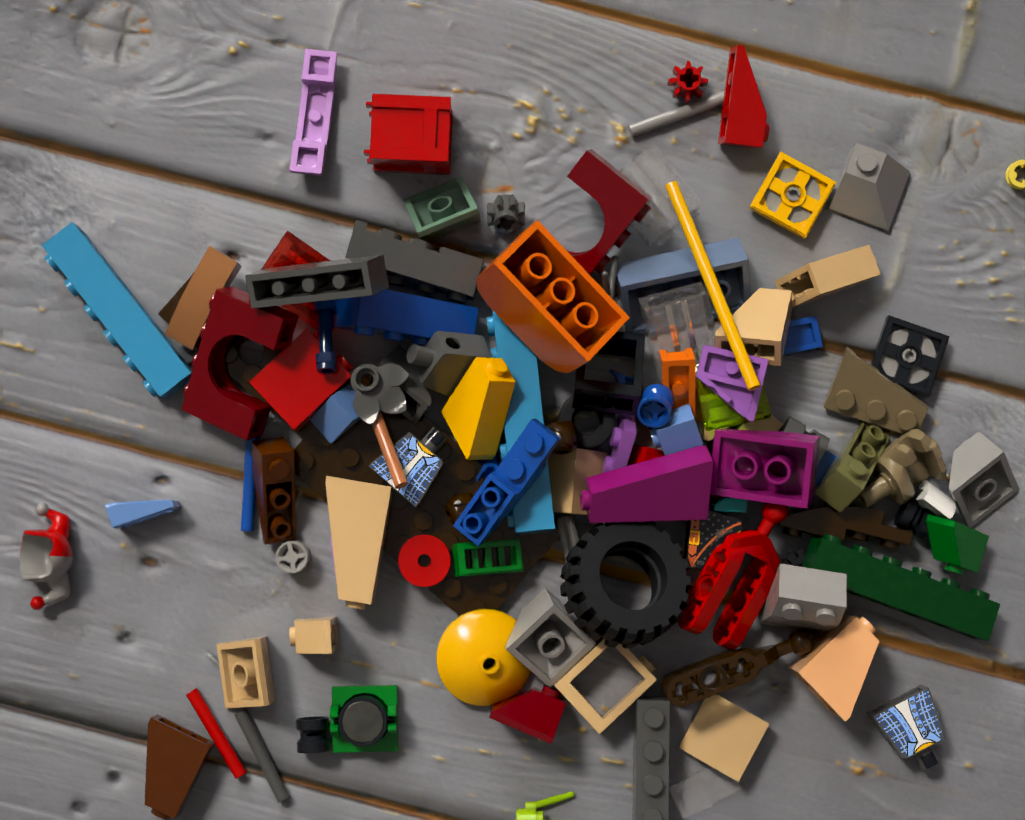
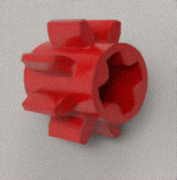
M687 61L686 66L682 69L674 66L672 72L677 78H670L667 82L668 86H674L675 91L672 97H683L686 104H688L690 97L693 95L700 99L703 92L699 87H704L708 84V79L701 78L703 67L700 66L696 69L691 66L690 61ZM684 77L689 78L690 83H693L692 87H686V83L683 81Z

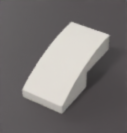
M923 480L916 489L920 493L916 500L938 517L950 520L955 514L956 505L954 500L927 480Z

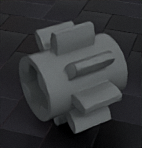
M513 194L497 195L494 203H487V225H494L498 233H515L518 225H525V203H518Z

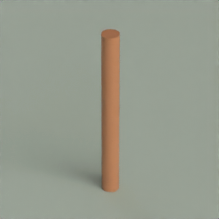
M368 376L362 381L364 386L371 385ZM380 411L372 427L395 488L400 489L407 486L408 482Z

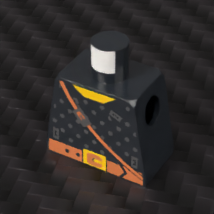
M708 510L707 520H687L683 559L687 558L689 560L691 569L703 568L712 551L719 544H723L727 535L742 532L743 520Z

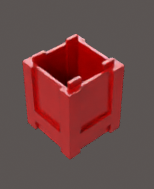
M372 94V102H366V107L372 108V111H369V116L371 117L370 150H364V156H369L367 163L373 164L374 172L450 175L453 125L451 97Z

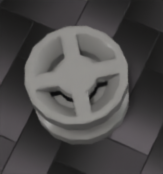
M288 541L278 548L275 560L277 566L282 571L298 573L309 565L311 554L309 548L304 543Z

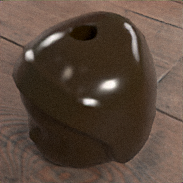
M557 420L546 426L561 438L552 454H568L577 448L578 432L571 420Z
M468 492L459 493L447 501L445 511L452 525H454L474 496L473 494Z

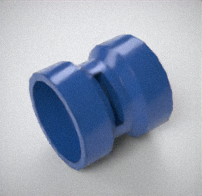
M651 384L645 388L637 410L638 419L642 424L651 428H659L669 421L674 403L672 391L662 384Z

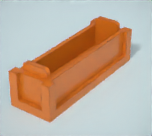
M685 348V351L680 352L659 350L662 366V385L668 387L674 395L672 409L690 404L695 418V356L692 348Z

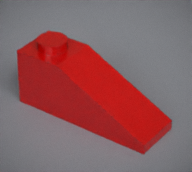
M736 45L730 48L718 144L752 149L762 148L763 142L766 143L770 131L769 123H766L767 114L745 47Z

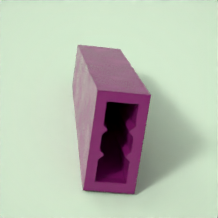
M697 446L586 477V490L580 491L581 510H586L590 523L707 520L714 461L706 446Z

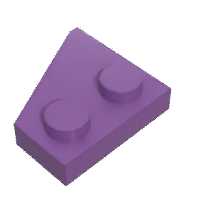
M704 344L696 378L748 422L753 423L768 359L748 355L761 385L755 390L748 391L733 352Z
M618 415L617 424L613 429L610 439V455L605 456L601 473L627 466L637 434L635 416Z

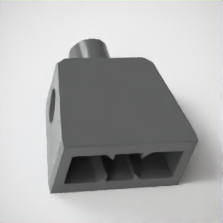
M446 331L435 332L425 347L412 344L408 348L406 355L407 362L414 364L420 383L424 387L448 397L452 395L476 357L492 358L484 336Z

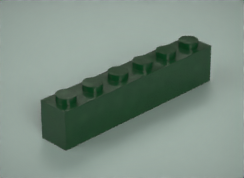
M824 534L823 538H811L802 567L847 574V593L967 637L989 641L1000 607V603L989 600V593L971 588L970 592L960 589L961 583L947 578H942L941 582L931 578L932 573L918 567H913L912 571L901 567L903 562L888 556H883L882 560L872 556V550L858 545H854L853 549L842 545L843 539L829 534Z

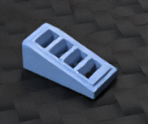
M169 499L105 504L111 526L115 529H123L179 510L181 507L179 501Z

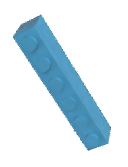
M71 222L42 245L48 253L44 257L45 260L56 272L61 270L67 277V280L64 281L66 287L75 297L81 295L87 304L83 307L84 310L95 322L100 320L106 327V330L103 331L105 337L114 347L120 345L126 353L122 358L134 372L139 370L146 379L142 383L153 397L159 395L167 400L190 381L193 370L81 227Z

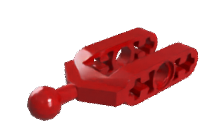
M764 503L762 507L764 518L757 531L749 530L729 534L723 544L715 547L689 593L691 596L689 604L682 610L683 616L678 621L681 629L695 635L705 631L740 569L746 552L754 556L755 559L745 570L713 630V641L717 645L729 650H735L741 645L767 599L776 575V569L780 564L779 557L768 536L775 524L781 523L786 519L788 513L786 505ZM746 600V603L741 610L742 604Z

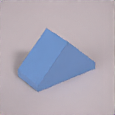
M351 383L333 394L310 419L330 444H333L361 420L353 406L356 392L352 388Z

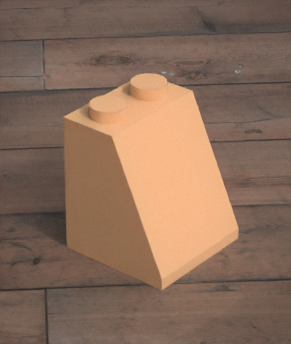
M847 614L843 615L839 626L821 634L814 641V646L809 653L800 655L788 666L796 677L834 716L845 722L852 714L879 644V640L873 635L876 629L863 616L859 618L857 615L851 616Z

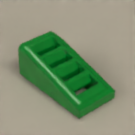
M521 539L484 541L481 546H477L473 542L452 545L455 577L523 571ZM507 546L510 548L511 566L505 565L504 547ZM491 548H496L498 567H493ZM478 549H483L484 568H479ZM465 550H469L471 569H466Z

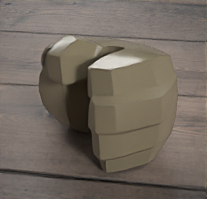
M912 429L904 433L882 452L875 466L878 479L866 485L857 498L866 509L888 495L897 504L903 505L914 496V485L930 476L942 481L946 480V466L938 443L919 429Z

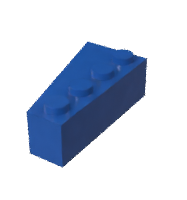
M383 290L371 296L334 299L335 313L331 314L332 328L354 331V334L363 336L383 335L385 340L398 342L408 339L413 340V344L425 347L429 339L437 331L475 335L478 308Z

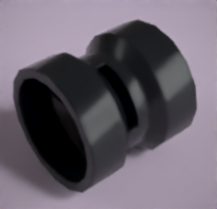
M911 498L900 506L894 519V525L901 529L908 528L913 531L915 536L925 540L929 535L926 523L927 515H937L929 509L920 506L917 500Z
M313 716L296 719V729L300 732V739L297 742L298 753L330 751V740L326 737V730L329 728V717Z

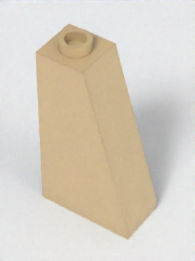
M326 476L325 485L338 599L346 600V607L365 609L366 604L371 605L374 603L394 488Z

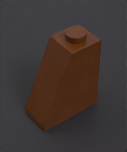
M158 714L151 717L148 723L145 805L152 808L151 813L155 816L169 820L170 817L175 819L181 814L215 744L213 741Z

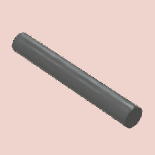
M244 709L236 713L235 717L278 803L287 799L290 796L247 710Z

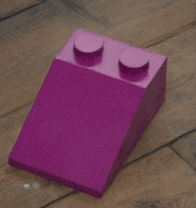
M715 429L712 454L714 463L710 495L807 509L814 500L820 436L781 431Z

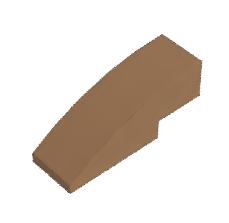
M209 246L192 275L165 334L194 351L201 340L200 333L208 319L210 312L209 301L216 289L230 287L242 266L235 260Z

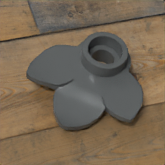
M387 363L380 367L372 364H363L353 371L351 386L356 392L353 406L358 416L365 423L372 425L380 411L394 415L404 413L407 410L406 397L399 386L408 379V372L394 363ZM366 376L373 377V383L370 386L362 384Z

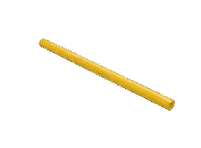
M672 181L666 184L665 188L748 391L755 390L761 386L679 185L677 181Z

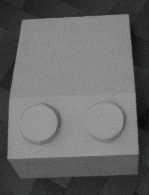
M780 563L761 612L759 624L790 629H805L809 632L822 634L839 626L847 608V574Z

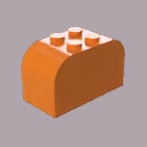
M538 220L525 229L476 278L477 289L487 305L542 362L562 373H570L589 362L630 318Z

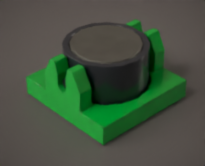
M398 685L332 686L330 734L332 736L333 753L394 752L399 750Z

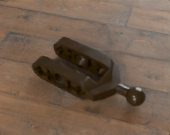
M796 629L790 634L788 640L775 645L759 648L728 649L668 672L662 678L661 690L674 705L680 707L688 706L754 680L764 667L769 666L781 656L792 652L798 655L809 653L814 646V638L809 631ZM743 658L745 663L741 664V671L737 672L734 668L739 666L738 660ZM727 664L728 669L724 670L721 665ZM714 669V680L708 684H704V673L708 670ZM681 682L683 685L680 688L681 693L676 695L674 692L676 690L675 683ZM693 682H694V684L697 686V688H696V689H695V688L691 689V685H690V684H693Z

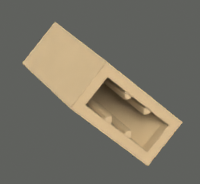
M866 245L809 263L774 282L777 289L792 290L793 309L862 284L881 274L870 245Z
M759 288L732 317L748 355L768 359V365L781 366L792 316V290ZM721 325L715 332V347L732 351Z

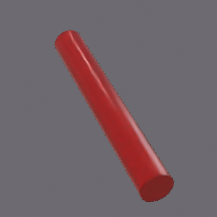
M196 688L186 694L235 779L245 774L247 771L199 690Z

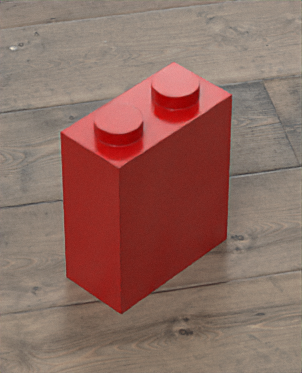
M307 328L291 342L290 346L280 352L249 381L290 427L297 432L310 421L313 415L333 394L351 382V374L349 372L353 369L343 356L339 354L337 356V371L335 373H318L316 354L319 353V331L317 330L312 334Z

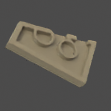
M847 346L823 403L826 409L902 434L912 429L920 430L928 411L925 403L899 384L893 383L886 378L877 368L860 359Z

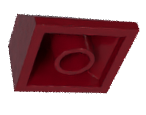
M544 685L541 690L534 687L492 705L489 718L552 744L566 702L560 698L562 693L554 688Z

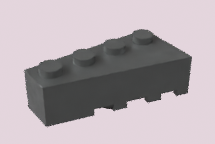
M356 220L345 256L346 259L384 255L388 283L404 287L405 282L417 285V291L429 295H435L436 291L448 294L447 299L458 303L466 304L467 299L474 301L477 292L476 278L483 270V259L445 247H440L439 251L433 250L434 246L417 238H409L408 242L402 241L403 237L395 234L396 232L385 228L378 230L377 233L366 230V222Z

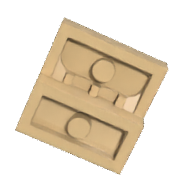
M717 694L703 699L678 748L739 782L769 723Z

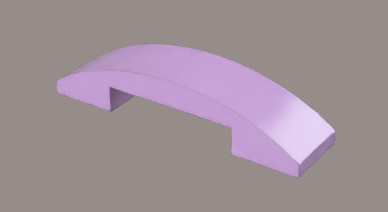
M305 49L301 78L303 85L296 139L293 140L290 173L322 176L332 122L337 52Z

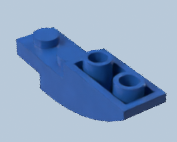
M536 418L531 419L495 472L489 473L453 526L474 544L481 546L547 465L545 461L561 438Z

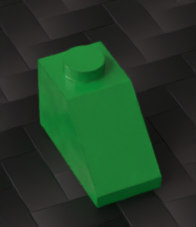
M928 514L926 523L933 559L946 564L944 570L955 574L964 575L965 570L978 573L989 536L957 521Z

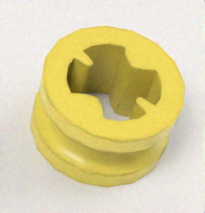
M1018 160L1007 168L1005 178L1010 187L1022 190L1025 189V180L1017 182L1015 180L1017 173L1014 170L1016 167L1018 170L1025 168V160Z

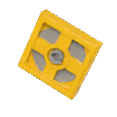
M780 151L748 209L805 239L837 182Z

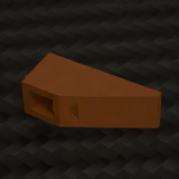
M284 437L251 441L252 472L263 543L266 545L296 540L294 450Z

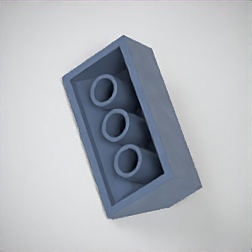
M739 237L703 245L731 314H734L751 297L749 261ZM690 248L618 263L616 290L620 307L630 317L624 324L626 332L644 334L718 318Z

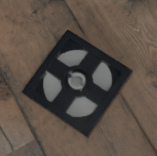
M888 315L886 316L870 364L877 368L886 378L893 383L899 384L905 390L926 398L930 397L950 336Z

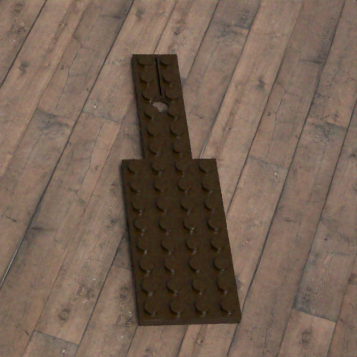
M192 275L158 313L167 323H170ZM237 335L229 343L226 350V372L256 399L269 404L249 381L286 347L272 350L263 345L264 356L262 360L257 364L249 365L240 358V348L243 343L250 339ZM271 406L270 411L273 412L278 418H280L285 424H287L290 427V425ZM381 411L393 445L409 432L421 441L432 427L436 428L448 439L436 452V455L445 462V465L418 508L414 507L399 492L393 489L383 550L398 562L400 550L410 538L423 534L439 538L449 549L451 565L442 581L427 588L459 616L478 609L497 610L560 536L559 529L555 527L553 532L516 535L515 528H508L506 516L485 541L521 539L523 571L455 577L452 545L472 541L452 525L446 515L445 507L447 501L459 493L468 492L475 495L486 479L481 478L476 483V477L483 465L479 464L478 460H467L459 444L424 414L414 425L402 413L393 415ZM362 419L333 444L329 443L311 420L298 432L295 431L303 438L294 449L295 475L325 501H327L326 476L392 487L369 467L383 453L372 425L365 423ZM507 546L504 547L505 565L511 566L510 548ZM491 548L493 567H498L496 548ZM478 549L479 568H484L483 549ZM465 550L466 569H471L469 550ZM422 554L418 560L419 564L422 567H427L431 563V558L426 554Z

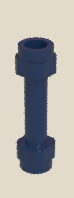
M334 300L314 302V312L318 315L319 353L316 354L317 372L320 374H331L337 371V356L332 348L331 314L335 313Z

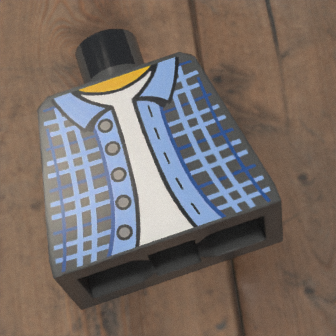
M432 427L421 441L409 432L394 444L408 485L403 488H395L383 454L376 458L369 467L414 507L418 508L445 465V462L436 455V452L448 439L436 428Z
M919 685L866 712L870 720L899 757L908 759L915 755L922 770L931 768L939 763V759L932 746L944 740L945 735L928 687Z

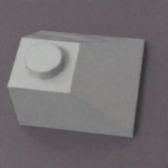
M856 142L849 151L828 210L881 230L889 231L910 171L888 154Z
M979 431L953 451L949 491L964 524L971 528L1019 490L1004 451Z
M545 587L521 610L505 648L547 686L551 687L586 655L597 642L588 637L589 632L584 627L579 630L573 623L577 618L573 613L568 614L564 604Z

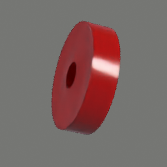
M427 534L417 535L410 538L402 546L398 557V565L401 574L408 582L419 587H430L442 581L447 575L451 565V555L446 544L439 538ZM422 554H426L431 558V563L427 567H422L419 564L418 560Z

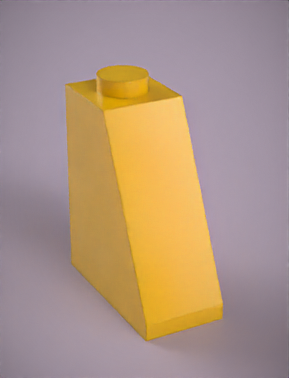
M476 357L441 410L467 460H493L496 456L515 386V380L502 358Z

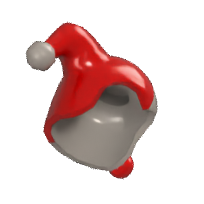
M46 503L38 504L36 506V513L39 516H46L51 520L52 525L47 530H25L20 548V578L25 581L45 582L51 590L44 597L35 596L31 599L30 606L34 610H40L45 605L61 602L70 597L72 591L67 572L73 561V551L69 543L71 521L66 514L50 509Z

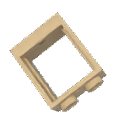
M604 638L598 640L597 644L554 684L599 734L657 680L651 674L656 669L643 655L637 659L629 650L630 648L624 649L622 644H618L616 646L618 651L644 678L602 716L571 681L608 647L604 644Z

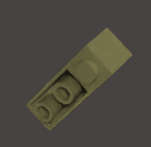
M861 421L824 474L814 493L841 513L863 491L890 438L879 427Z

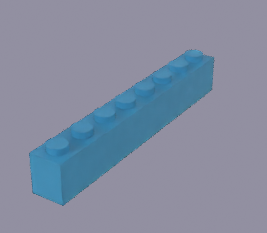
M492 310L493 316L487 317L488 336H495L496 348H490V355L492 358H502L515 380L514 390L502 430L505 431L506 443L500 444L502 462L531 419L536 418L542 424H544L537 356ZM548 459L545 461L547 465L507 515L508 528H515L516 535L555 531Z

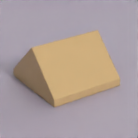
M576 448L568 454H550L548 457L553 512L587 515L586 510H581L580 491L586 490V477L601 474L603 461L608 452Z
M267 636L216 644L225 708L260 707L270 705L276 701Z

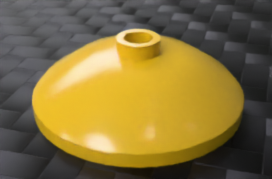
M478 609L461 615L446 628L438 643L436 665L441 681L453 696L471 705L491 706L511 698L523 687L531 671L505 648L517 621L515 618L495 609ZM486 659H494V664L491 667H483Z

